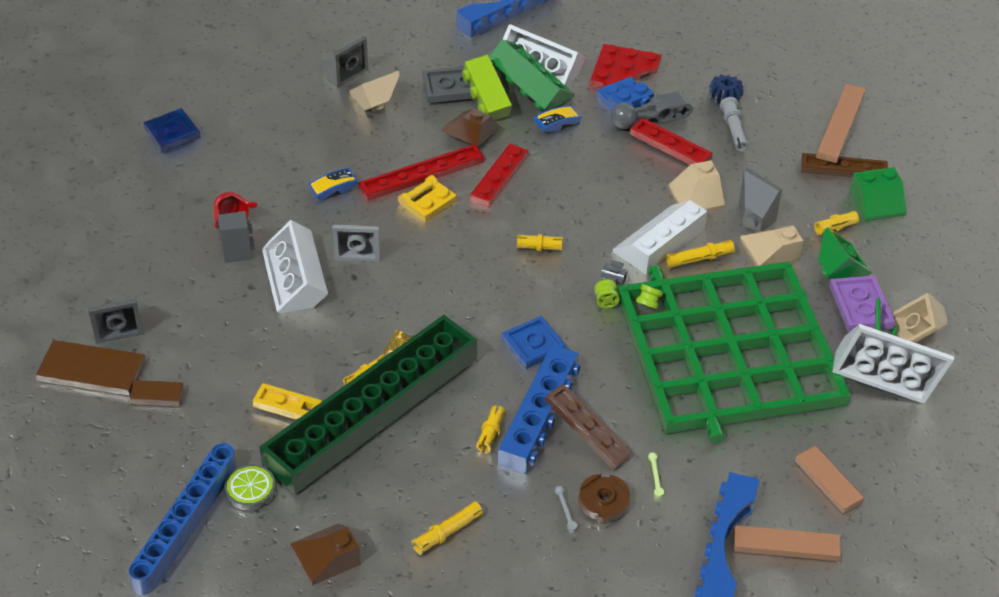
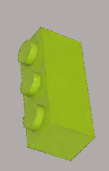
M488 54L465 61L462 76L464 81L468 82L471 87L470 93L472 98L476 99L479 104L478 110L492 116L494 120L510 116L512 105Z

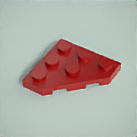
M603 44L590 79L589 87L600 89L628 77L636 81L647 73L650 75L656 74L661 63L662 54Z

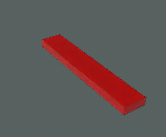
M470 145L360 181L358 187L366 200L370 201L421 184L430 175L439 178L484 163V156L476 145Z

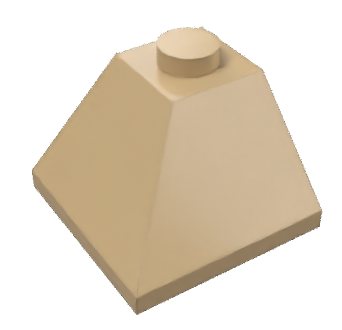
M399 71L361 84L350 90V95L364 111L372 109L374 112L384 108L383 104L390 101L400 75Z
M712 160L691 164L669 184V189L677 204L691 200L706 211L725 208L720 175Z
M794 225L780 226L740 236L741 242L756 266L791 262L800 259L803 239Z
M929 293L892 312L895 325L898 326L896 337L914 343L948 324L944 306Z

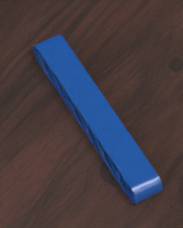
M220 443L212 448L130 565L129 576L132 588L137 594H149L156 588L225 487V480L228 475L236 469L234 449L231 445Z

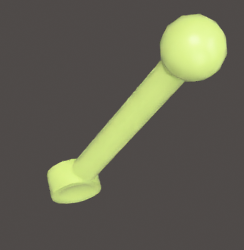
M652 452L648 455V459L652 463L656 487L654 496L660 499L664 496V489L661 488L656 463L658 455Z

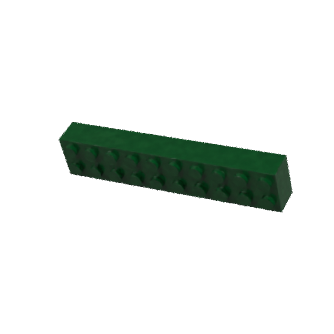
M442 315L259 446L262 466L271 471L294 494L298 493L477 359L478 340L446 315Z

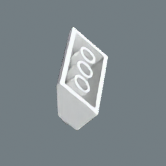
M510 24L503 38L523 47L567 87L579 75L586 58L574 50Z
M691 200L671 205L613 248V253L647 275L648 269L651 266H659L666 260L667 254L676 253L705 230L707 211Z
M290 220L262 247L276 310L280 314L314 308L328 294L311 230Z

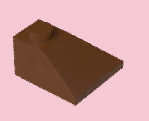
M471 109L462 112L442 128V132L479 146L499 129V125L492 116L480 110Z
M339 523L290 543L312 586L361 565L359 545L349 528Z

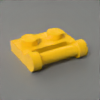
M430 175L425 179V182L410 192L398 196V201L405 209L426 223L457 202V195L440 184L435 176ZM428 189L432 190L416 202L412 201Z

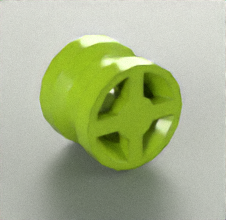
M609 279L596 283L594 292L597 296L598 306L604 309L615 307L620 300L616 283Z
M642 284V292L637 297L636 302L657 309L659 306L658 299L662 297L663 292Z

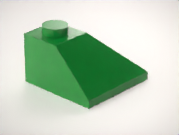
M829 227L824 230L818 261L823 267L821 269L822 273L829 280L832 278L869 276L872 273L850 241Z

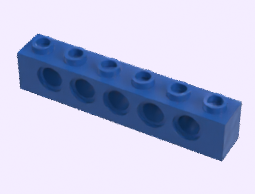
M551 344L498 449L499 466L526 474L530 465H535L538 457L537 450L539 447L544 446L547 438L546 432L548 429L553 428L556 419V411L545 401V398L562 384L571 391L573 376H578L581 368V363H578L579 352Z

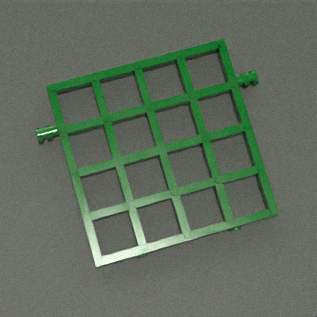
M790 261L665 279L660 266L654 265L648 269L651 281L618 286L619 302L666 434L706 428L711 443L719 444L725 440V434L721 425L840 407L849 404L850 392L842 375L832 372L834 357L807 300V293L805 290L803 291ZM777 278L784 279L790 294L762 298L756 284L757 281ZM644 284L663 292L661 298L667 312L637 316L631 300L637 299L641 295V285ZM743 284L749 300L720 303L715 287ZM702 289L708 306L679 310L673 293ZM797 308L804 325L781 329L775 328L769 312ZM756 314L762 329L761 332L733 335L727 318ZM714 320L720 338L691 342L685 327L686 324ZM673 327L679 344L648 348L642 331ZM811 340L819 358L790 362L783 344ZM770 347L776 364L754 368L746 367L740 350ZM720 353L728 354L734 371L703 374L697 357ZM685 359L691 377L660 382L654 363ZM826 373L833 392L805 396L797 377ZM783 379L791 398L761 403L754 383ZM734 386L741 387L748 405L723 409L716 408L710 390ZM697 392L704 412L678 416L672 415L666 397Z

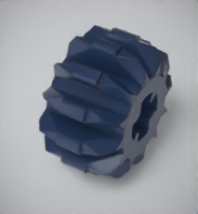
M720 74L719 77H714L708 89L710 100L715 101V105L720 104L727 97H734L739 103L744 92L742 81L737 80V76L730 77L729 74L727 76Z

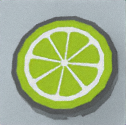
M256 464L244 465L236 468L228 475L225 480L224 491L226 498L235 508L244 511L257 510L261 508V505L272 501L276 494V481L272 472L266 467Z

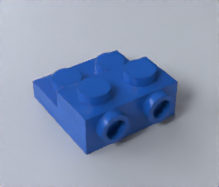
M631 77L597 89L596 96L612 111L613 107L619 103H629L634 108L641 107L643 104L650 102L654 97V92L644 82L636 83Z

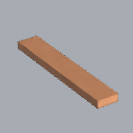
M850 84L845 85L818 148L817 159L837 163L865 95L866 88Z

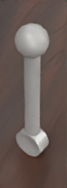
M557 486L555 493L560 498L568 521L567 530L575 532L578 525L571 517L564 497L565 490L562 486Z

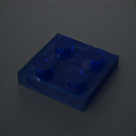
M182 108L143 122L144 129L162 153L201 138L200 131Z

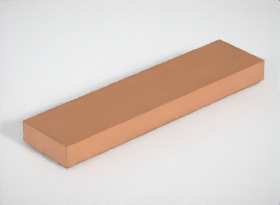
M735 525L734 552L839 561L841 556L840 534Z

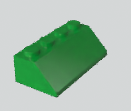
M502 39L489 56L494 69L499 73L503 72L507 75L506 80L514 86L517 84L521 88L520 92L527 98L531 97L535 100L534 105L542 111L560 107L575 95L574 92L517 43Z

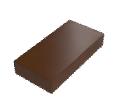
M134 380L130 403L180 407L184 385L182 382Z

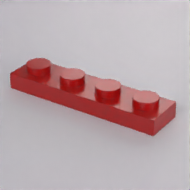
M641 118L630 128L631 136L689 165L712 160V152L644 118Z
M509 143L471 192L470 201L490 208L527 159L528 150Z

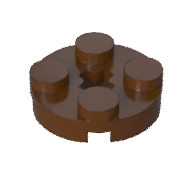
M595 474L588 477L581 484L578 503L587 516L596 519L600 524H607L611 520L620 518L628 510L630 504L629 488L617 476L610 475L609 478L601 477V474ZM599 495H608L610 497L609 500H601Z

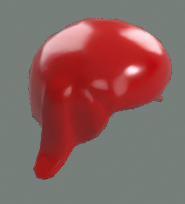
M235 192L220 194L213 204L214 227L219 228L218 215L245 211L247 220L250 209L256 208L258 204L248 201Z

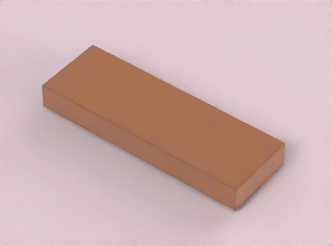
M816 446L796 456L795 462L843 514L863 503L864 497Z

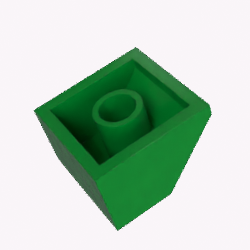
M895 167L853 173L849 192L864 221L906 215L903 181Z

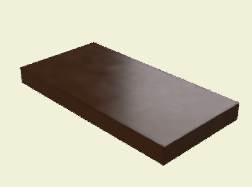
M53 340L35 376L37 381L130 396L134 380H137L146 359L145 354Z

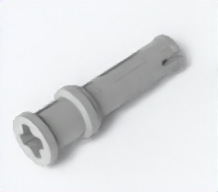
M727 97L720 102V109L724 112V122L729 125L735 149L738 152H743L742 144L745 150L748 149L749 144L741 124L742 114L737 108V99Z

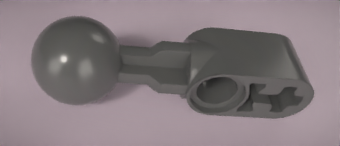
M678 91L657 95L649 103L643 104L638 108H634L629 103H619L613 107L610 118L615 127L629 129L635 124L637 119L641 118L646 120L657 119L661 123L684 119L692 113L693 107L685 95Z

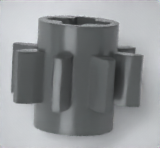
M612 260L611 264H604L600 279L613 280L617 286L624 285L628 270L623 268L624 263Z

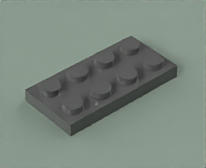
M464 67L422 70L428 103L473 99L470 93L471 87L468 82L464 81L462 76ZM496 71L506 94L509 95L510 89L506 75L503 72L499 73Z

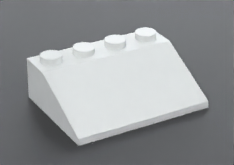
M859 324L844 336L837 348L832 372L925 404L954 361V356Z

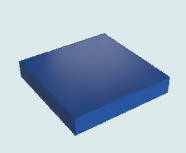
M542 316L501 333V339L525 369L543 362L551 344L567 348L565 343Z

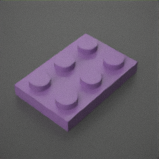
M875 275L830 279L829 287L848 332L852 331L859 324L875 329L877 298L881 299V329L894 328V317Z

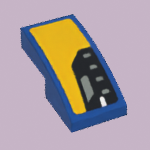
M570 105L546 110L534 116L533 121L543 132H559L562 125L579 124L582 117Z
M344 168L325 174L308 185L318 201L321 202L336 191L343 195L358 185L359 182L350 168Z

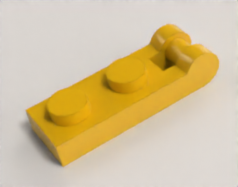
M262 383L252 402L255 408L297 420L308 412L304 410L305 408L311 410L321 403L322 400Z

